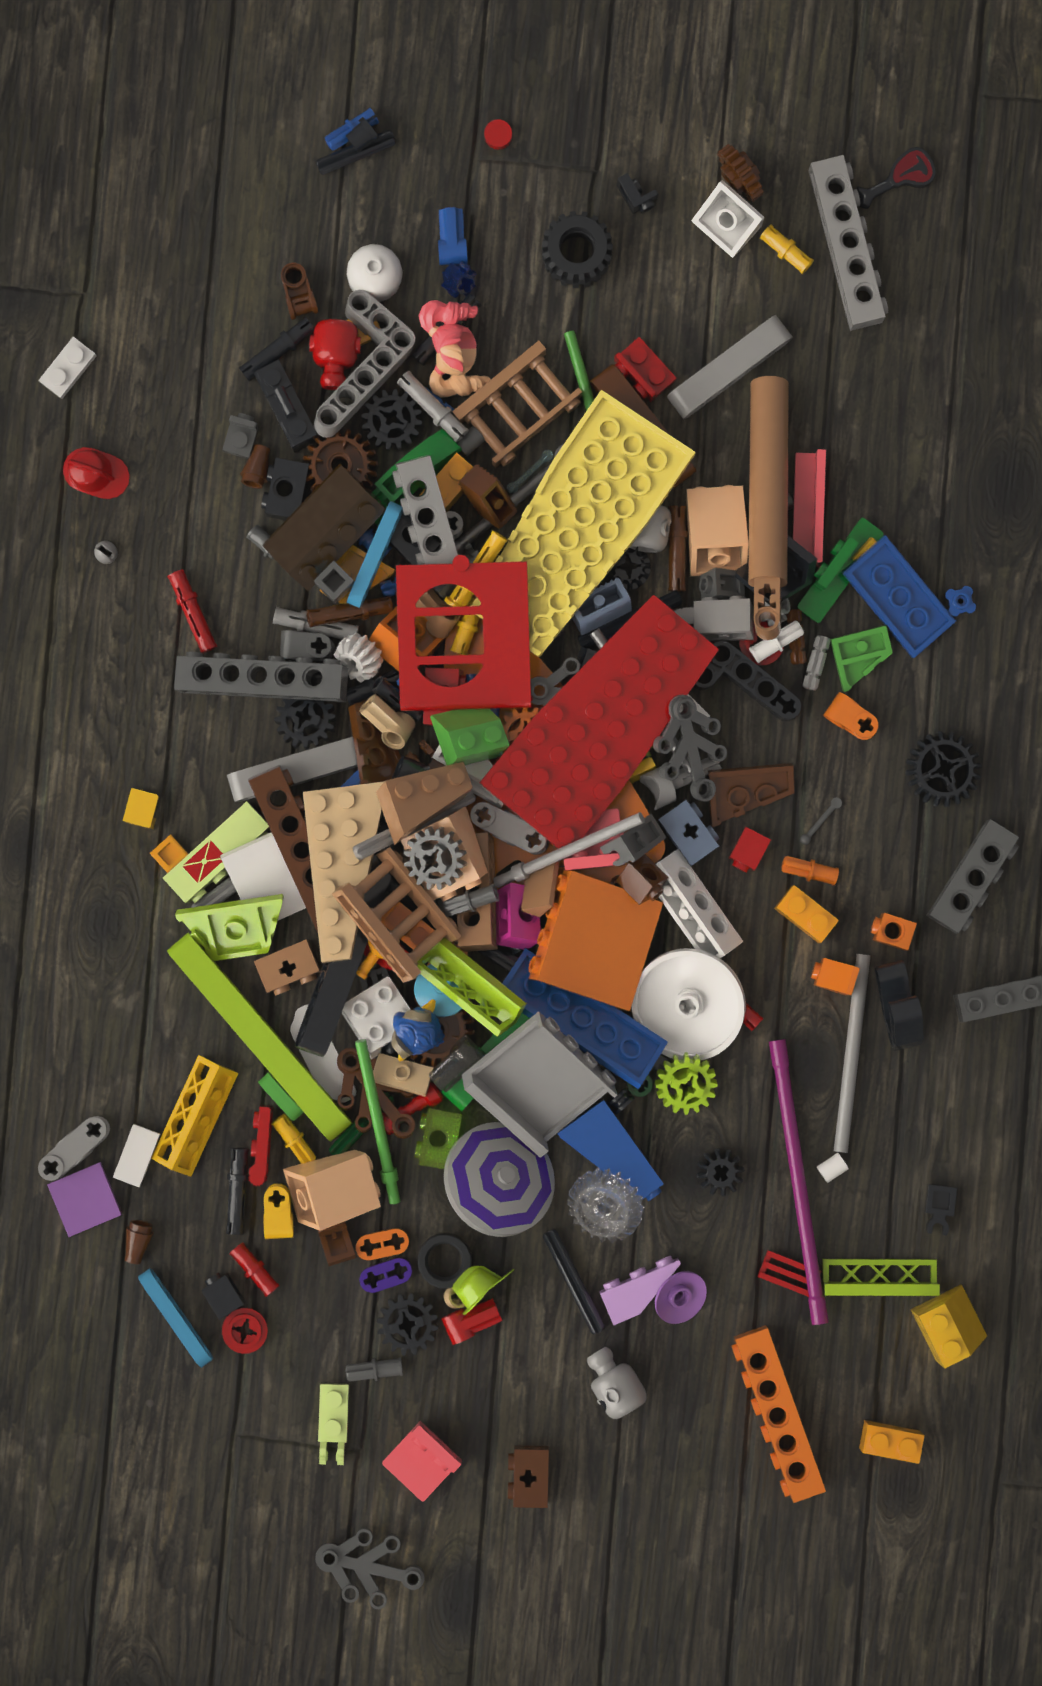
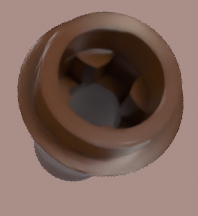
M254 445V449L240 473L242 476L241 482L244 485L255 489H262L264 483H267L269 454L271 451L268 447Z
M131 1220L130 1225L126 1227V1255L124 1259L126 1262L141 1264L144 1253L154 1234L151 1223L142 1220Z

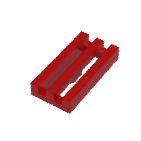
M767 1250L758 1277L809 1297L808 1288L804 1289L765 1273L768 1268L807 1284L806 1277L769 1262L773 1258L805 1271L804 1264Z

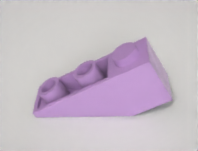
M671 1256L665 1257L655 1262L657 1265L655 1268L646 1271L645 1267L630 1272L631 1278L620 1282L619 1278L603 1284L604 1289L600 1291V1295L613 1325L641 1314L657 1294L660 1286L680 1266L681 1263L678 1258L673 1260Z

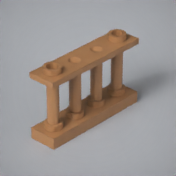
M537 341L452 411V415L461 423L465 421L467 424L471 423L483 435L484 440L497 454L492 458V465L495 468L500 464L503 467L508 465L516 457L514 453L564 411L570 413L581 404L579 399L582 397V391L577 388L570 394L544 363L546 348L540 341ZM529 368L536 370L562 401L551 411L544 407L522 380L524 378L522 374ZM508 385L510 388L514 387L540 418L528 430L501 399L502 394L500 392ZM485 404L492 405L518 435V438L507 447L502 444L479 416L480 412L478 410Z
M389 847L376 854L382 863L356 886L350 883L342 885L332 895L404 983L415 979L421 973L417 967V962L444 937L452 942L458 940L461 935L457 931L456 923L444 915L421 885L416 884L417 880L415 877H409L410 871L404 866L402 856ZM390 872L400 886L374 909L370 908L363 900V895ZM408 894L418 908L392 931L387 930L381 922V917ZM426 917L436 930L410 953L405 952L399 945V939Z

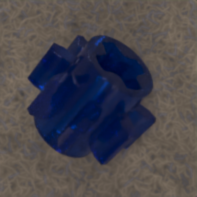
M461 261L459 266L451 262L450 266L442 272L444 282L441 286L454 298H457L459 293L467 296L476 287L474 277L477 273L464 261Z

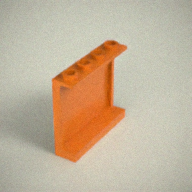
M562 870V873L557 877L553 907L546 912L547 921L545 927L540 931L537 938L539 947L536 956H533L529 963L528 971L530 975L528 979L540 981L614 1006L619 1010L630 1011L663 902L651 901L649 899L639 905L623 888L572 870Z

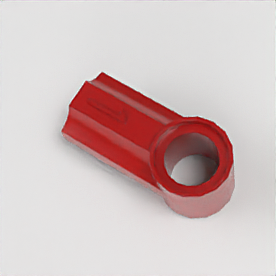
M493 1298L475 1305L466 1315H463L465 1309L462 1308L441 1318L452 1345L461 1343L475 1336L476 1332L502 1321Z

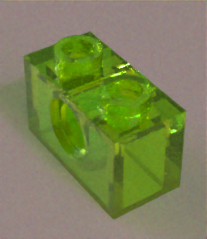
M428 1108V1113H422L419 1130H425L423 1142L417 1141L414 1157L420 1158L419 1165L444 1169L447 1156L452 1146L458 1140L463 1113ZM439 1130L445 1134L446 1142L444 1145L434 1146L431 1143L430 1134L433 1131Z

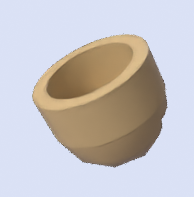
M453 1288L445 1290L443 1297L447 1306L454 1309L464 1307L459 1297L451 1299V1295L456 1294Z

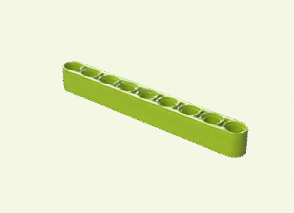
M189 932L167 950L176 964L330 1142L352 1124L348 1116L339 1108L336 1102Z

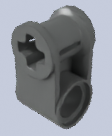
M293 630L281 631L280 657H285V661H296L298 657L311 658L313 661H323L324 659H331L335 653L334 642L325 634ZM322 641L327 645V649H322L320 654L315 649V646H319Z

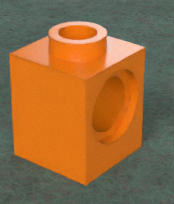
M881 913L880 918L875 917L870 933L874 934L873 941L907 951L909 950L917 923L887 913ZM889 923H894L899 928V934L895 939H890L885 934V927Z

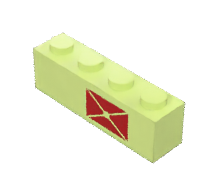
M246 801L168 872L163 879L185 903L189 904L193 901L196 904L208 893L205 890L206 887L212 882L217 885L228 875L220 855L268 834L270 830L268 823Z

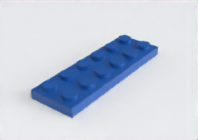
M525 948L502 983L527 1003L522 1013L531 1018L539 1011L546 1018H553L565 1036L569 1034L576 1040L582 1052H589L597 1063L639 1089L668 1041L614 1006L540 981L528 979L530 975L528 971L529 963L532 957L536 955Z

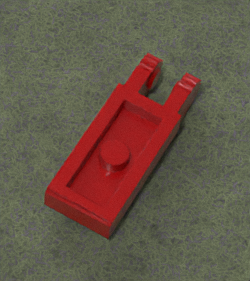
M269 1105L260 1106L259 1111L254 1112L253 1128H258L257 1140H252L251 1157H255V1164L249 1168L250 1177L248 1178H250L249 1181L253 1186L256 1185V1187L263 1185L268 1177L272 1134L271 1123L273 1122L274 1107Z

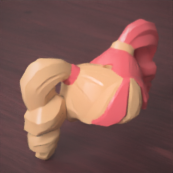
M432 300L422 306L418 315L421 327L432 337L433 345L437 352L436 366L430 375L428 384L432 393L440 398L456 394L469 396L491 380L485 375L466 376V373L475 363L476 340L468 327L457 323L458 321H466L467 318H475L478 314V307L471 306L469 303L459 304L458 302L449 301L445 304L438 300ZM436 322H443L444 325L438 327ZM446 373L450 374L451 377L444 380L442 375Z

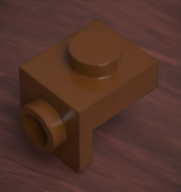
M345 1221L324 1230H318L328 1266L356 1258Z

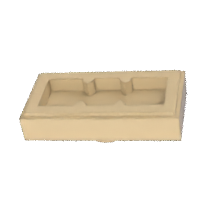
M382 1053L378 1054L373 1070L375 1083L425 1097L434 1072L433 1067L407 1060L399 1062L398 1058Z

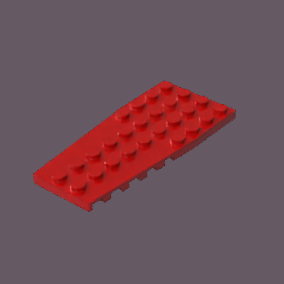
M655 595L651 596L530 720L479 784L557 849L583 838L623 789L653 746L655 738L662 733L670 721L669 704L671 700L677 695L689 694L718 652V648Z

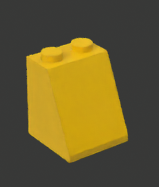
M962 1284L910 1309L935 1360L944 1368L971 1356L987 1337Z

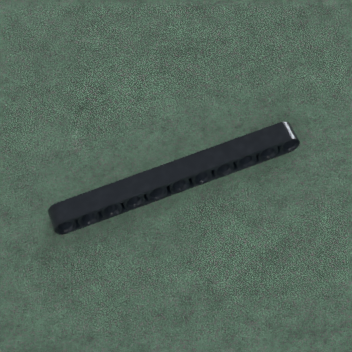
M402 756L397 763L392 779L430 770V766ZM383 813L382 818H380L377 834L389 829ZM400 841L396 845L393 843L386 848L390 847L400 854L403 845ZM380 851L374 853L370 873L382 863L376 856ZM390 872L364 894V901L370 908L374 909L383 901L392 877ZM359 927L352 959L323 964L296 1038V1048L320 1057H324L328 1051L368 942L367 937Z

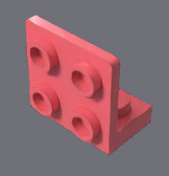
M619 809L605 810L583 837L619 822ZM613 837L564 859L565 870L574 871L614 866L613 862L620 859L618 852L613 850L611 853L603 854L600 849L601 846Z
M419 1421L383 1460L382 1464L418 1499L425 1501L451 1472L454 1473L461 1466L462 1459L424 1423Z

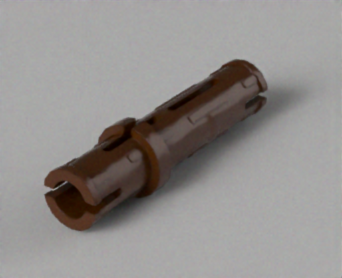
M668 506L672 521L668 537V591L673 592L676 590L683 592L686 591L685 538H688V531H685L686 506Z
M388 595L375 599H365L361 608L343 603L307 609L306 616L311 628L353 619L368 620L372 616L389 614L393 610V605Z

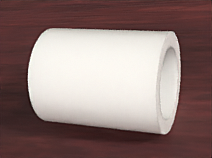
M838 1152L817 1166L818 1171L827 1183L849 1169Z

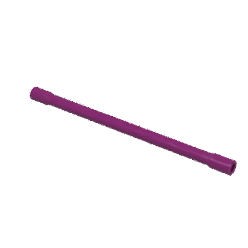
M786 1039L770 1041V1054L776 1077L809 1293L808 1303L812 1325L829 1323L826 1300L822 1290L788 1068L789 1059Z

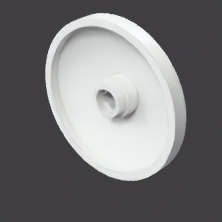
M684 948L666 952L652 960L642 971L631 1007L634 1020L668 1041L661 1054L672 1059L673 1055L676 1054L679 1059H683L684 1053L688 1052L689 1059H693L698 1054L700 1060H705L725 1050L736 1038L744 1021L746 1001L741 982L727 963L709 952Z

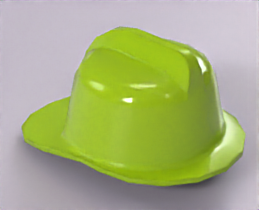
M473 1266L465 1270L452 1287L466 1307L463 1315H466L492 1287L515 1269L510 1270L502 1277L484 1266Z

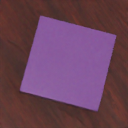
M101 1162L47 1184L68 1237L122 1215Z

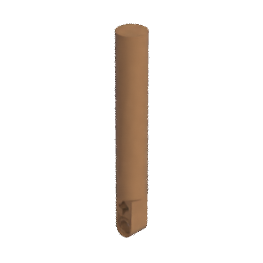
M777 376L758 377L750 383L748 584L754 587L755 631L763 640H773L780 634L781 587L787 585L789 382ZM766 593H771L770 606H765L764 598ZM766 619H771L775 622L769 628L762 627L760 623Z

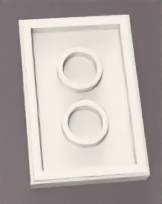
M272 832L220 855L241 900L283 894L284 899L278 920L306 908Z

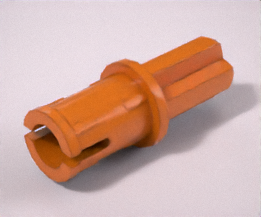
M785 856L781 866L784 873L804 877L809 882L812 879L833 886L836 884L839 875V868L815 863L813 859L809 862Z

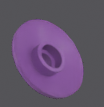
M690 1271L679 1272L669 1277L660 1286L655 1297V1309L658 1316L670 1324L683 1323L694 1317L702 1308L706 1299L707 1290L705 1282L698 1274Z

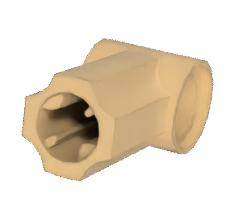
M376 693L370 696L359 710L365 718L382 732V741L392 749H402L415 728V721L410 715L403 712H395Z

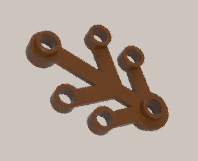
M346 1048L337 1057L338 1069L344 1074L342 1091L337 1099L338 1106L344 1111H349L354 1107L355 1099L352 1095V1090L356 1077L362 1084L359 1115L355 1119V1127L359 1132L365 1133L372 1128V1119L370 1117L357 1049ZM350 1058L355 1059L357 1062L353 1067L346 1065V1061ZM375 1058L371 1060L373 1070L377 1061ZM376 1083L380 1107L392 1121L393 1133L398 1138H409L415 1131L414 1119L408 1114H400L383 1091L401 1093L405 1098H412L415 1094ZM349 1097L352 1100L350 1105H342V1098ZM361 1119H367L369 1125L362 1128L358 1125V1122ZM402 1123L409 1126L408 1131L401 1132L398 1129L399 1125Z

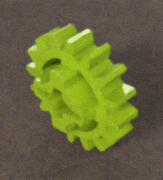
M688 1052L684 1053L683 1059H679L675 1054L673 1055V1063L665 1060L663 1062L665 1070H657L658 1077L660 1078L655 1080L656 1088H659L657 1091L658 1098H664L663 1104L665 1107L672 1104L674 1113H677L680 1108H683L685 1115H688L689 1108H693L698 1113L700 1104L706 1107L709 1106L707 1097L715 1098L716 1096L715 1091L712 1089L718 1087L717 1080L713 1079L716 1076L714 1068L709 1069L708 1060L700 1063V1056L698 1054L693 1059H689ZM698 1072L704 1076L705 1083L698 1079ZM691 1080V1086L682 1087L681 1083L686 1084ZM668 1084L671 1086V1088L675 1089L674 1096L669 1092L667 1087Z

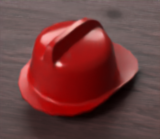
M82 447L74 450L66 458L63 467L64 478L70 487L98 498H116L125 491L129 484L130 475L124 462L114 455L93 448Z

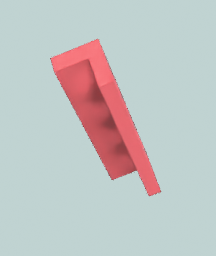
M817 449L816 453H795L792 539L817 558L816 567H819L823 561L826 450Z

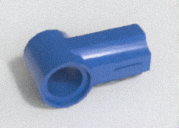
M456 207L439 210V265L468 264L466 239H464L463 210Z

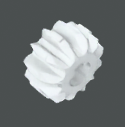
M357 632L351 636L344 637L333 654L337 660L341 661V665L349 668V678L351 680L356 678L359 682L366 679L369 680L371 677L373 678L384 661L380 656L382 651L375 647V642L369 641L367 635L361 637Z

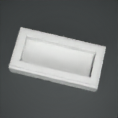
M133 1124L113 1178L141 1187L161 1134Z

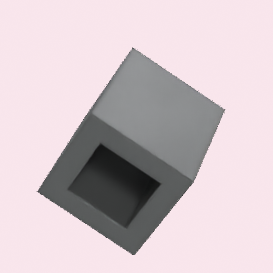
M335 561L314 580L316 586L335 605L352 589L354 580Z

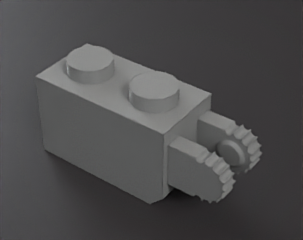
M732 596L728 600H718L714 597H705L701 601H694V607L674 611L710 642L754 640L753 605L750 598Z

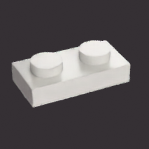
M72 337L41 376L39 382L63 399L97 355L75 337Z

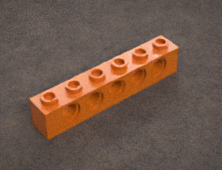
M765 1325L734 1336L736 1344L731 1345L736 1361L742 1360L746 1371L741 1372L746 1389L752 1387L755 1398L751 1399V1403L756 1416L762 1415L765 1425L761 1426L760 1429L765 1442L772 1443L774 1452L770 1454L774 1468L775 1470L781 1469L784 1479L779 1482L784 1496H791L793 1503L826 1492L767 1326ZM756 1353H761L765 1356V1363L759 1368L750 1365V1358ZM766 1380L773 1381L775 1384L774 1391L768 1395L760 1392V1385ZM777 1407L784 1410L783 1419L778 1422L770 1420L769 1414L771 1410ZM784 1435L794 1437V1443L788 1449L779 1446V1440ZM794 1462H800L804 1465L803 1472L798 1476L789 1474V1467Z

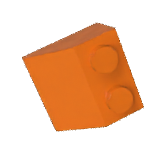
M396 606L378 624L369 641L375 642V647L382 651L380 656L399 672ZM417 616L415 618L417 656H431L445 639L436 638L428 632L426 628L428 620L424 616Z

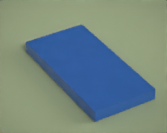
M883 535L841 572L911 658H915L956 622L886 535Z

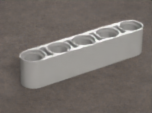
M777 315L772 316L675 388L667 396L668 400L683 419L690 417L785 346L793 336Z
M353 737L230 773L227 775L234 802L255 798L248 779L277 765H280L282 770L288 769L294 782L290 787L358 767Z

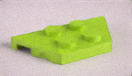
M283 894L178 909L175 916L179 922L183 921L190 929L191 936L204 947L205 952L213 961L269 953L284 896Z

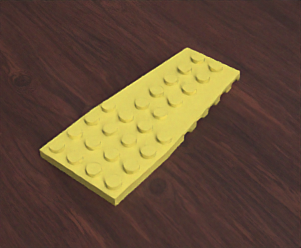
M602 390L553 459L537 487L533 499L521 515L522 518L516 529L512 531L508 538V543L495 561H527L530 652L537 657L544 653L648 525L696 454L695 451ZM476 597L470 606H480L481 602Z

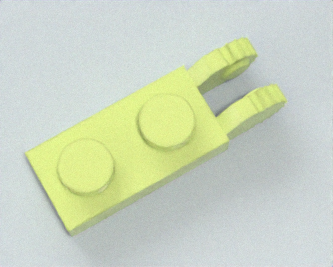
M320 1384L319 1464L326 1465L328 1460L327 1442H338L336 1452L337 1465H344L345 1443H347L349 1384Z

